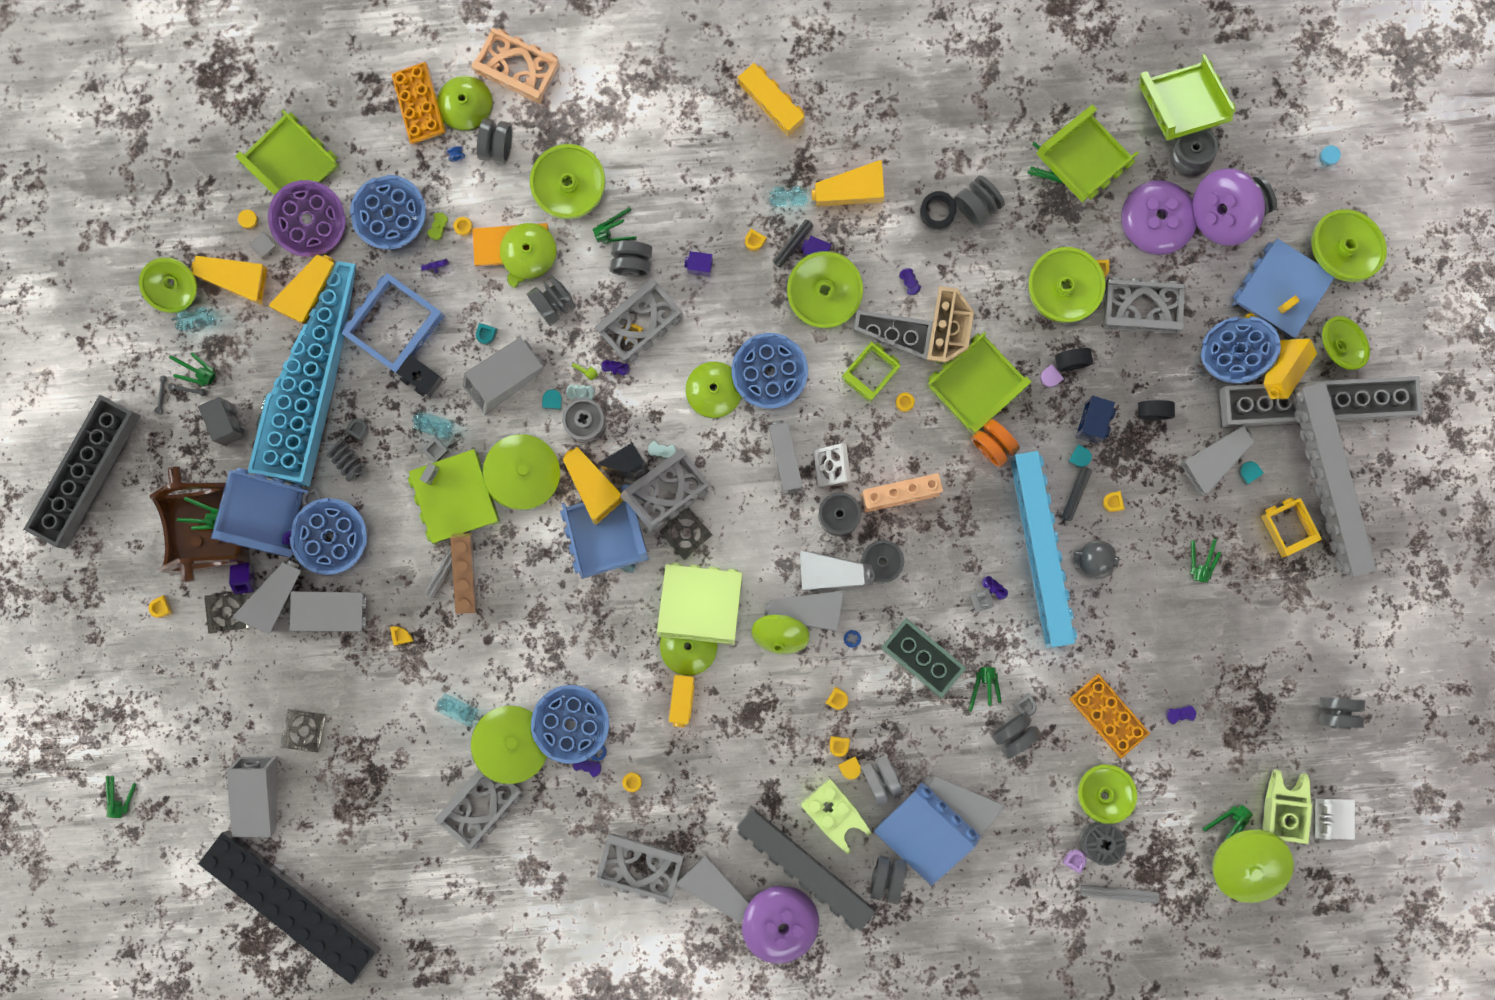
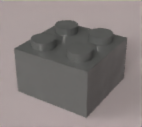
M217 397L198 406L212 441L226 446L245 437L243 432L245 427L241 420H238L236 416L238 411L233 403L231 404V402Z

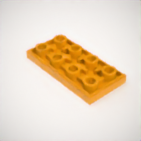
M424 61L392 73L410 144L413 145L446 133L428 64Z
M538 223V225L549 231L548 223ZM517 225L472 228L475 267L503 265L500 257L502 239L510 229ZM525 245L523 250H529L530 246Z
M1099 674L1095 675L1069 698L1072 704L1120 759L1151 734Z

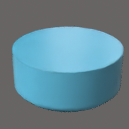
M1333 145L1326 146L1320 153V160L1328 166L1337 163L1341 157L1340 150Z

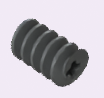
M341 439L330 448L327 456L332 458L333 464H337L336 468L338 470H342L341 474L346 476V481L351 482L362 477L368 471V468L361 469L364 463L357 464L359 456L353 458L352 456L355 451L348 452L347 450L350 448V445L343 446L346 440Z

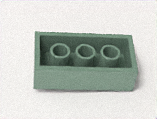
M907 618L904 619L881 647L886 654L940 699L966 670L964 665Z

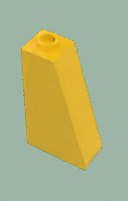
M882 160L815 183V189H811L812 201H816V207L884 202Z
M316 255L274 298L269 307L303 325L307 324L310 318L309 314L315 308L319 300L318 297L324 291L327 285L326 282L335 266L334 259L327 255L323 257Z
M195 256L191 269L196 277L258 305H262L268 268L263 264Z
M1311 339L1280 340V355L1275 365L1266 373L1264 386L1270 399L1289 398L1317 355Z
M578 447L566 452L563 458L564 464L593 524L596 526L624 500L615 486Z

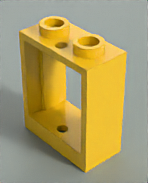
M1293 497L1282 501V506L1277 508L1274 505L1266 509V514L1261 516L1281 557L1289 556L1322 540L1301 498L1295 500ZM1293 507L1308 536L1286 547L1271 517Z
M674 675L669 722H672L674 727L684 728L686 724H690L696 677Z

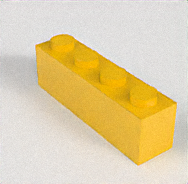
M753 63L737 77L738 84L787 136H790L805 122V112L800 106H795L791 102V97L779 89V85L774 79L770 80L766 76L767 72L762 66H757Z

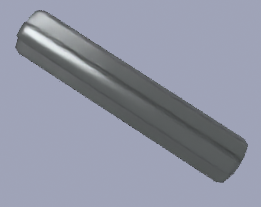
M807 219L804 220L773 259L774 265L779 268L782 267L813 228L812 222Z
M1081 468L1062 515L1064 520L1071 521L1092 473L1090 468Z

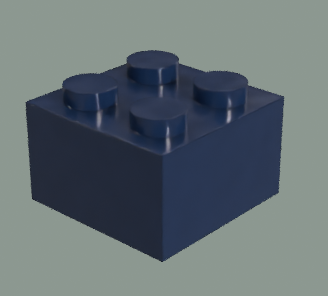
M1097 396L1090 397L1085 403L1075 438L1095 444L1100 443L1102 440L1104 441L1105 437L1108 438L1111 427L1108 425L1116 413V408H1114L1115 402Z

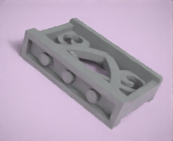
M1112 277L1106 282L1103 328L1180 333L1184 330L1185 284H1180L1179 281L1161 283L1160 280L1142 282V279L1138 278L1126 281L1121 277ZM1117 288L1125 291L1124 295L1118 293L1119 298L1124 300L1123 303L1118 302L1113 297V291ZM1131 289H1137L1131 294ZM1166 292H1173L1176 295V302L1169 306L1165 304L1171 300V298L1165 297ZM1143 294L1150 297L1158 306L1148 313L1146 319H1141L1140 312L1130 305L1132 301ZM1112 304L1119 306L1115 317H1111ZM1176 308V321H1172L1169 311ZM1126 309L1134 312V318L1128 317V313L1130 312L1126 311ZM1161 311V313L1157 314L1160 319L1155 320L1153 314Z
M651 278L597 324L595 328L627 364L628 362H634L643 349L645 351L654 344L653 341L657 337L662 338L668 332L667 329L671 325L676 326L682 320L683 313L657 282ZM655 290L664 299L663 302L656 304L652 294ZM644 302L646 304L645 307L649 305L650 307L642 310L639 308V304ZM661 306L669 307L672 311L671 316L663 319L662 314L667 312L664 310L657 312V308ZM632 310L639 314L651 312L648 331H628L631 327L629 312ZM621 319L627 320V325L625 329H622L624 327V324H620ZM657 322L661 324L658 328H656ZM608 330L619 335L616 344L607 335L606 332ZM623 337H626V347L630 342L634 344L630 351H623L621 349L620 343Z
M683 448L628 486L621 494V498L630 505L648 527L649 531L654 528L656 530L660 529L665 525V520L669 517L671 520L680 513V509L683 507L685 509L689 508L694 503L695 498L699 497L701 499L709 492L707 489L711 483L704 478L690 461ZM679 463H681L684 466V468L689 472L688 474L683 475V471ZM670 472L672 477L676 476V478L668 479L666 473ZM658 478L664 483H677L675 500L655 498L659 490L656 481ZM684 479H694L698 484L697 489L690 490L689 485H693V483L685 482ZM648 486H651L654 489V493L652 496L649 495L651 491L647 490ZM634 496L646 502L645 505L642 507ZM649 504L653 505L651 509L652 514L654 510L660 512L658 517L653 518L648 515L647 507Z
M477 770L434 820L464 845L468 851L473 848L477 850L484 842L482 840L483 836L486 833L490 835L497 827L495 823L498 819L503 820L510 812L508 808L512 803L516 805L522 799L521 793L524 790L517 784H494L492 780ZM481 784L483 785V789L488 787V790L480 793L478 792L477 787ZM508 786L511 790L510 797L503 799L502 793L505 791L497 792L496 788ZM471 794L476 797H483L490 794L489 814L480 817H469L472 805L467 796ZM498 803L504 805L497 813ZM462 804L467 806V812L465 816L463 815L465 811L460 810V806ZM451 818L461 822L459 830L454 828L447 819ZM489 822V823L484 827V829L482 830V827H481L480 824H481V823ZM465 824H469V833L472 828L476 829L477 833L474 838H466L464 836L463 828Z
M609 833L595 881H598L600 886L610 888V886L618 887V891L623 893L635 892L637 893L636 896L648 899L649 896L656 898L655 902L661 904L671 903L685 854ZM611 845H616L617 859L607 860ZM629 850L634 852L633 858L624 859V856L629 857L627 855ZM642 853H645L647 865L654 873L636 881L630 874L626 863L635 862ZM653 858L659 859V863L655 864L660 867L659 869L652 865L651 860ZM672 862H675L677 864L673 878H671L664 872ZM611 863H618L619 867H614L611 870L617 872L615 878L609 877L605 871L606 867ZM623 876L628 883L620 881ZM660 876L667 879L669 883V888L665 892L656 890L657 884L663 886L662 880L659 879ZM650 884V890L642 888L643 886Z

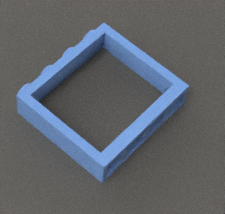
M386 273L385 276L379 278L376 288L367 294L364 304L355 310V316L352 320L345 323L342 334L396 373L409 355L414 357L445 315L390 274ZM391 283L431 312L394 363H391L353 335Z

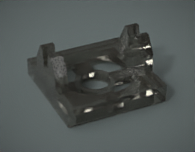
M690 508L682 510L659 531L683 560L687 559L713 536ZM689 519L693 520L694 523L690 526H683L679 520ZM674 525L679 529V536L675 540L672 539L671 533ZM699 527L700 537L696 541L693 538V531ZM684 528L691 530L692 534L688 539L681 537L680 533ZM682 541H689L692 544L687 548L678 546Z
M226 591L204 596L208 634L248 628L247 624L238 620L233 625L231 623L234 614L245 603L244 594L235 595L234 592ZM222 598L223 606L217 611H212L214 604ZM229 598L235 600L239 607L234 608L229 605ZM225 607H230L232 610V614L228 618L222 615V610ZM220 616L224 619L225 626L217 624L213 617Z
M288 708L280 747L318 752L326 714ZM304 716L302 724L298 727L292 726V723L297 718ZM310 718L314 720L316 729H312L309 725ZM303 726H307L309 729L306 736L300 735V729ZM290 732L297 733L299 737L298 743L292 741ZM314 735L311 741L305 744V740Z

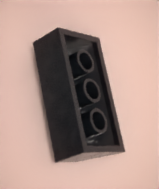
M633 442L598 462L608 475L630 481H636L650 472Z

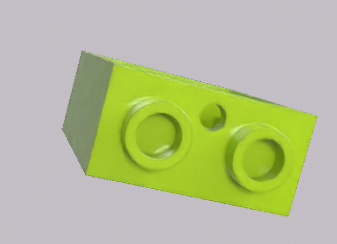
M872 341L841 378L870 403L901 367L900 361L891 354L889 356L884 352L885 348L877 342L874 344ZM870 352L874 353L892 368L874 391L870 390L852 375Z

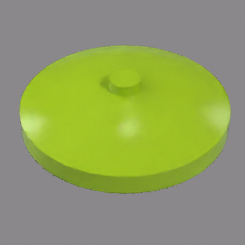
M561 144L546 150L535 161L530 173V189L536 203L544 212L559 219H576L590 213L599 204L605 191L606 180L600 161L591 151L575 144Z
M1349 209L1332 211L1316 224L1312 232L1311 246L1317 262L1328 274L1346 282L1367 280L1382 268L1386 260L1387 245L1382 231L1372 219L1358 211Z
M1073 247L1055 248L1043 254L1032 267L1028 278V293L1032 304L1044 317L1058 323H1074L1087 318L1098 308L1105 293V277L1099 263L1087 252Z
M819 251L805 256L794 266L787 282V297L793 312L802 321L811 326L830 328L846 322L855 314L862 301L863 282L858 269L848 258L832 251Z
M527 434L510 435L498 441L488 452L483 465V480L487 491L495 501L512 510H531L543 505L555 492L560 479V466L554 451L541 439Z
M501 706L485 714L476 724L470 740L471 756L478 770L488 779L500 784H517L530 779L544 765L547 756L542 753L533 739L531 731L533 713L519 706Z
M1247 830L1229 837L1217 849L1212 862L1213 876L1220 890L1228 897L1246 903L1261 902L1280 893L1289 883L1294 870L1293 856L1287 844L1279 836L1264 830Z

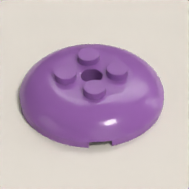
M1226 168L1210 173L1200 182L1193 196L1192 206L1196 225L1200 232L1214 243L1224 246L1241 244L1256 233L1263 222L1265 214L1263 193L1260 187H1257L1252 177L1241 170ZM1224 204L1227 207V212L1223 208Z
M300 180L285 185L275 194L268 209V224L274 239L282 248L295 255L312 257L328 252L339 242L345 229L346 219L340 199L330 188L316 181ZM304 213L309 214L311 217V221L308 224H304L301 220Z
M1154 180L1143 183L1135 188L1124 202L1121 213L1124 233L1129 240L1138 246V249L1154 255L1173 253L1186 245L1196 230L1197 225L1192 206L1193 199L1186 190L1169 181ZM1157 213H1162L1165 219H1159Z
M770 887L757 894L745 909L742 935L749 950L759 959L774 964L788 963L803 956L813 945L819 930V915L815 904L803 891L794 887ZM786 924L784 930H778L779 925Z

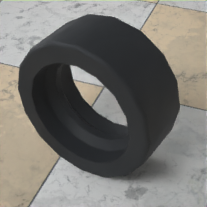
M935 191L928 194L920 207L922 221L933 229L948 227L953 222L957 212L954 198L943 191ZM934 200H942L948 204L949 215L942 221L931 219L927 213L928 205Z
M1077 348L1055 355L1058 371L1077 370L1093 364L1090 348Z
M1168 400L1138 402V418L1143 420L1175 418V402Z

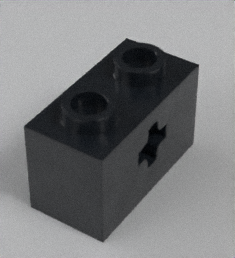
M412 355L406 358L396 372L401 376L399 378L400 381L407 386L410 383L416 387L414 391L422 397L425 394L431 397L444 380ZM417 374L422 377L421 380L416 378Z

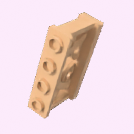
M492 28L471 67L474 73L541 104L543 96L560 63L557 59L558 57L553 53H544L538 46L534 44L530 46L517 36L513 38L503 29L498 28L496 30ZM496 41L505 43L503 48L497 46L499 54H496L492 48ZM490 52L493 58L484 65L483 63ZM523 55L529 72L521 71L513 77H509V67L504 60L513 56ZM540 62H545L549 65L546 73H536V71L544 69V67H539ZM498 63H501L504 66V70L502 72L497 71V68L501 67V65ZM521 76H529V78L524 77L526 79L525 82L519 81ZM536 78L543 79L538 90L535 89Z
M939 473L864 489L863 494H860L864 513L939 497V493L943 492Z

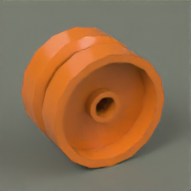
M990 419L983 427L985 432L977 431L971 437V440L976 448L992 464L1001 468L1008 461L1007 455L1014 456L1020 450V446L1000 423Z

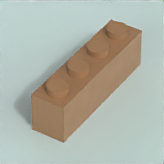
M472 533L452 534L450 541L455 614L475 613L477 610Z

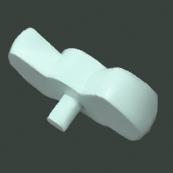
M570 384L566 389V395L570 400L575 397L592 400L595 394L591 385L579 386Z
M652 441L648 446V453L650 456H661L668 459L676 453V447L673 444L666 447L665 445H659L656 441Z

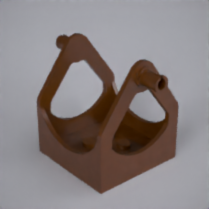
M179 466L167 468L169 483L150 494V499L158 510L164 532L165 555L159 572L174 575L181 574V582L195 581L193 572L226 567L239 563H251L249 548L212 539L213 529H191L192 526L205 524L177 521V518L205 519V515L210 513L206 509L185 501L184 497L219 509L226 483H184L181 479V468ZM185 489H209L193 493L168 495L171 492Z

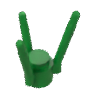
M1036 142L1032 143V145L1039 150L1041 146H1039ZM1030 167V170L1027 171L1030 175L1062 183L1051 169L1048 172Z
M630 207L593 228L597 242L603 241V244H607L609 242L637 239L636 236L608 238L611 236V228L624 223V219L614 221L630 212Z
M192 352L191 356L204 368L196 369L172 355L169 356V359L195 372V377L198 379L174 374V378L193 382L203 387L211 385L216 376V373L213 372L214 368L208 366L195 353Z
M184 497L185 501L206 509L210 513L205 515V519L177 518V521L205 524L192 526V530L214 529L219 509Z
M1213 539L1205 566L1198 565V568H1196L1195 540L1191 541L1190 574L1194 575L1193 580L1208 583L1209 579H1211L1221 555L1219 551L1211 567H1209L1217 539Z
M980 667V672L976 673V682L969 706L970 712L973 710L981 680L983 684H987L988 706L992 705V684L995 685L998 703L1002 702L996 668Z
M107 775L105 777L106 817L122 818L123 813L128 812V805L134 793L136 783L132 784L126 801L122 805V801L114 800V776L109 777Z
M1240 805L1238 808L1233 806L1230 811L1205 826L1203 831H1207L1233 814L1232 819L1236 824L1227 835V840L1235 832L1236 834L1242 832L1250 822L1249 819L1253 814L1243 805Z

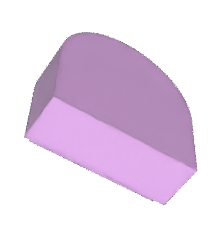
M1052 364L1040 376L1041 383L1048 388L1056 386L1064 379Z
M1071 850L1062 863L1081 873L1086 865V856L1080 850Z

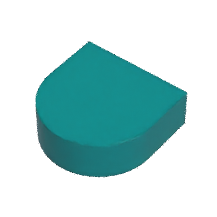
M479 323L476 330V339L483 345H489L495 340L498 329Z
M554 389L547 390L543 395L542 408L561 410V394Z
M1078 444L1068 462L1077 467H1085L1091 462L1092 455L1088 449Z
M1253 461L1245 462L1239 469V474L1246 485L1264 474L1259 465Z

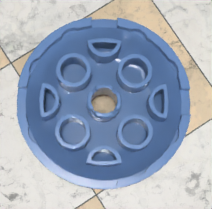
M386 175L372 178L358 189L351 203L350 214L353 228L364 242L379 249H396L410 243L420 233L426 218V206L422 194L413 183L400 176ZM389 210H393V216L386 217V213Z
M1239 316L1229 318L1214 326L1207 333L1202 343L1201 358L1207 371L1221 381L1228 383L1250 382L1265 375L1275 365L1281 350L1279 335L1274 327L1263 319L1252 316L1250 318H1239Z
M763 333L753 336L742 344L734 356L732 379L735 388L743 399L756 407L775 409L786 406L801 394L806 385L808 377L806 357L798 344L784 335ZM767 368H773L775 374L770 377L764 371Z
M331 498L315 500L302 508L292 523L290 537L292 552L303 567L314 573L334 575L344 572L360 559L367 543L365 522L357 509L345 501ZM333 532V540L328 542L326 536L328 533Z
M577 685L557 687L545 694L535 706L531 718L532 736L542 753L554 761L566 764L585 761L594 756L606 741L609 732L607 709L602 700L587 688ZM570 718L576 722L573 730L566 727V721Z

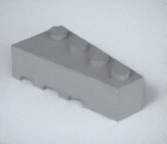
M857 310L853 331L926 361L933 321Z

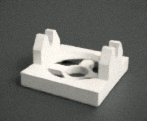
M846 443L813 450L818 488L841 486L851 482ZM832 453H838L840 460L836 461ZM830 460L834 464L832 471L828 469V462ZM837 467H841V475L836 479L835 472ZM824 470L829 473V479L824 474Z

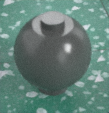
M1094 540L1087 543L1082 549H1076L1074 563L1079 564L1081 570L1087 576L1102 579L1111 575L1114 569L1118 568L1120 557L1116 556V550L1111 544L1102 540Z

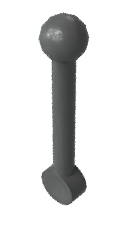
M165 375L159 378L161 384L158 405L154 410L159 415L163 413L161 405L164 384L167 381Z
M173 383L168 385V389L171 391L181 390L197 393L200 396L206 395L205 389L185 388L176 386Z

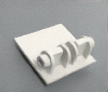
M1315 798V838L1355 840V800Z

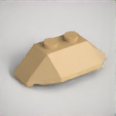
M939 286L927 360L947 363L969 348L974 311L957 288Z

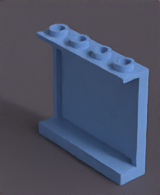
M1277 238L1272 243L1269 241L1263 249V252H1265L1264 256L1256 260L1253 265L1255 268L1253 273L1247 274L1243 280L1245 285L1242 289L1239 288L1232 298L1235 300L1232 305H1240L1284 333V339L1291 340L1296 338L1335 277L1328 274L1319 264ZM1297 295L1300 302L1281 314L1277 308Z
M237 468L236 470H229L211 538L291 558L293 552L289 549V545L282 544V536L287 531L292 530V523L298 514L303 493H308V490L302 489V485L295 483L286 485L284 484L285 481L273 478V481L266 479L267 475L255 473V476L248 474L249 470Z
M626 484L621 486L622 491L620 493L622 494L624 489H626L629 485ZM623 501L596 526L593 524L583 502L566 507L565 503H562L563 510L560 511L563 522L566 521L567 527L564 528L566 537L571 540V544L568 546L571 556L575 557L573 567L575 573H579L582 579L649 560L638 515L627 502Z
M922 782L887 818L884 817L873 831L931 886L974 849L981 838L975 829L963 821L961 816L950 809L943 800L936 796Z

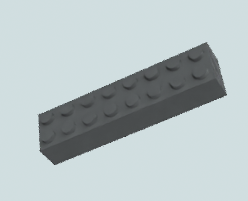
M99 395L23 530L57 548L66 549L141 415L107 397Z
M751 807L738 823V834L747 841L749 838L754 842L753 847L760 853L766 852L769 855L768 859L774 865L778 866L780 864L784 867L783 872L791 879L796 877L799 880V885L804 890L814 892V898L821 904L826 902L829 905L830 911L838 918L840 915L844 917L845 924L852 930L857 928L861 931L875 914L874 908L755 808Z

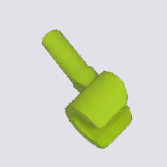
M576 363L572 364L573 368L581 371L589 380H593L598 375L592 366L586 370Z

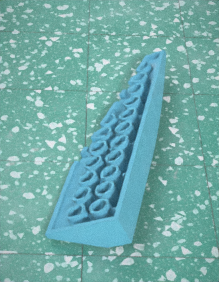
M336 262L326 282L327 285L324 291L320 293L315 308L309 314L310 318L307 324H304L291 349L288 360H285L282 366L283 370L280 376L276 378L271 393H268L248 467L249 474L255 475V473L267 475L266 478H277L284 480L286 483L310 487L344 341L342 331L343 326L348 320L356 264Z

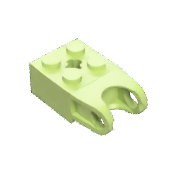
M1275 769L1271 774L1266 793L1262 830L1279 836L1283 841L1309 844L1312 812L1309 776L1306 773L1300 774L1295 787L1292 790H1288L1284 786L1281 771ZM1285 818L1289 819L1288 823H1285Z
M830 778L800 803L821 830L847 854L851 853L844 838L848 829L855 827L865 832L868 836L872 834L856 808ZM825 802H828V804L830 802L833 803L831 811L823 810Z

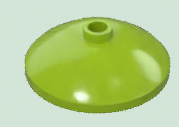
M458 76L449 80L440 89L437 97L443 121L451 128L460 131H469L480 127L482 120L489 118L493 108L490 90L485 83L472 76ZM461 97H465L464 101H459Z
M523 223L513 227L505 234L500 245V257L503 265L512 275L521 279H535L543 276L551 269L557 256L556 243L551 233L546 228L534 223ZM525 245L530 246L529 250L527 251L523 250V247Z
M161 257L151 260L144 266L139 275V289L143 298L149 305L159 311L167 313L180 312L189 307L196 297V278L190 268L177 259ZM169 279H173L174 284L170 283Z
M1335 316L1324 324L1322 330L1323 345L1328 356L1337 365L1347 370H1358L1367 364L1370 357V346L1365 333L1358 324L1344 316Z
M712 361L699 365L691 372L686 382V397L690 406L704 417L720 418L730 414L738 406L742 397L733 383L732 367L722 362ZM713 384L717 386L715 391L710 389V386Z
M784 615L761 617L754 622L751 630L753 640L761 648L768 652L782 655L801 651L808 645L810 638L809 631L803 623Z
M661 637L660 653L664 663L672 671L681 675L691 676L702 673L711 666L717 654L718 645L714 642ZM686 643H690L692 645L690 650H686L684 648V645Z
M1108 764L1098 765L1088 770L1081 778L1078 786V800L1083 811L1094 821L1116 824L1129 817L1135 809L1137 789L1133 779L1123 769ZM1102 793H1106L1108 798L1103 799Z

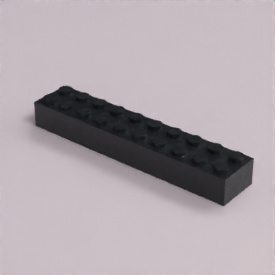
M230 830L224 831L219 835L198 863L208 873L351 985L360 978L381 950L371 940L242 839L232 837Z

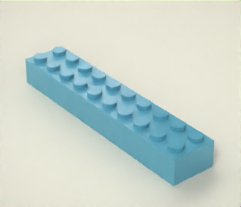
M1038 451L1016 454L1010 459L1045 646L1046 648L1075 644L1077 632L1075 627L1072 628L1073 611L1068 607L1067 601L1070 600V596L1063 582L1066 581V575L1060 566L1062 554L1060 550H1057L1056 543L1059 542L1057 531L1053 530L1055 518L1053 512H1050L1049 509L1051 497L1049 493H1046L1045 486L1048 485L1046 474L1042 472V467L1044 466L1043 457L1039 455Z

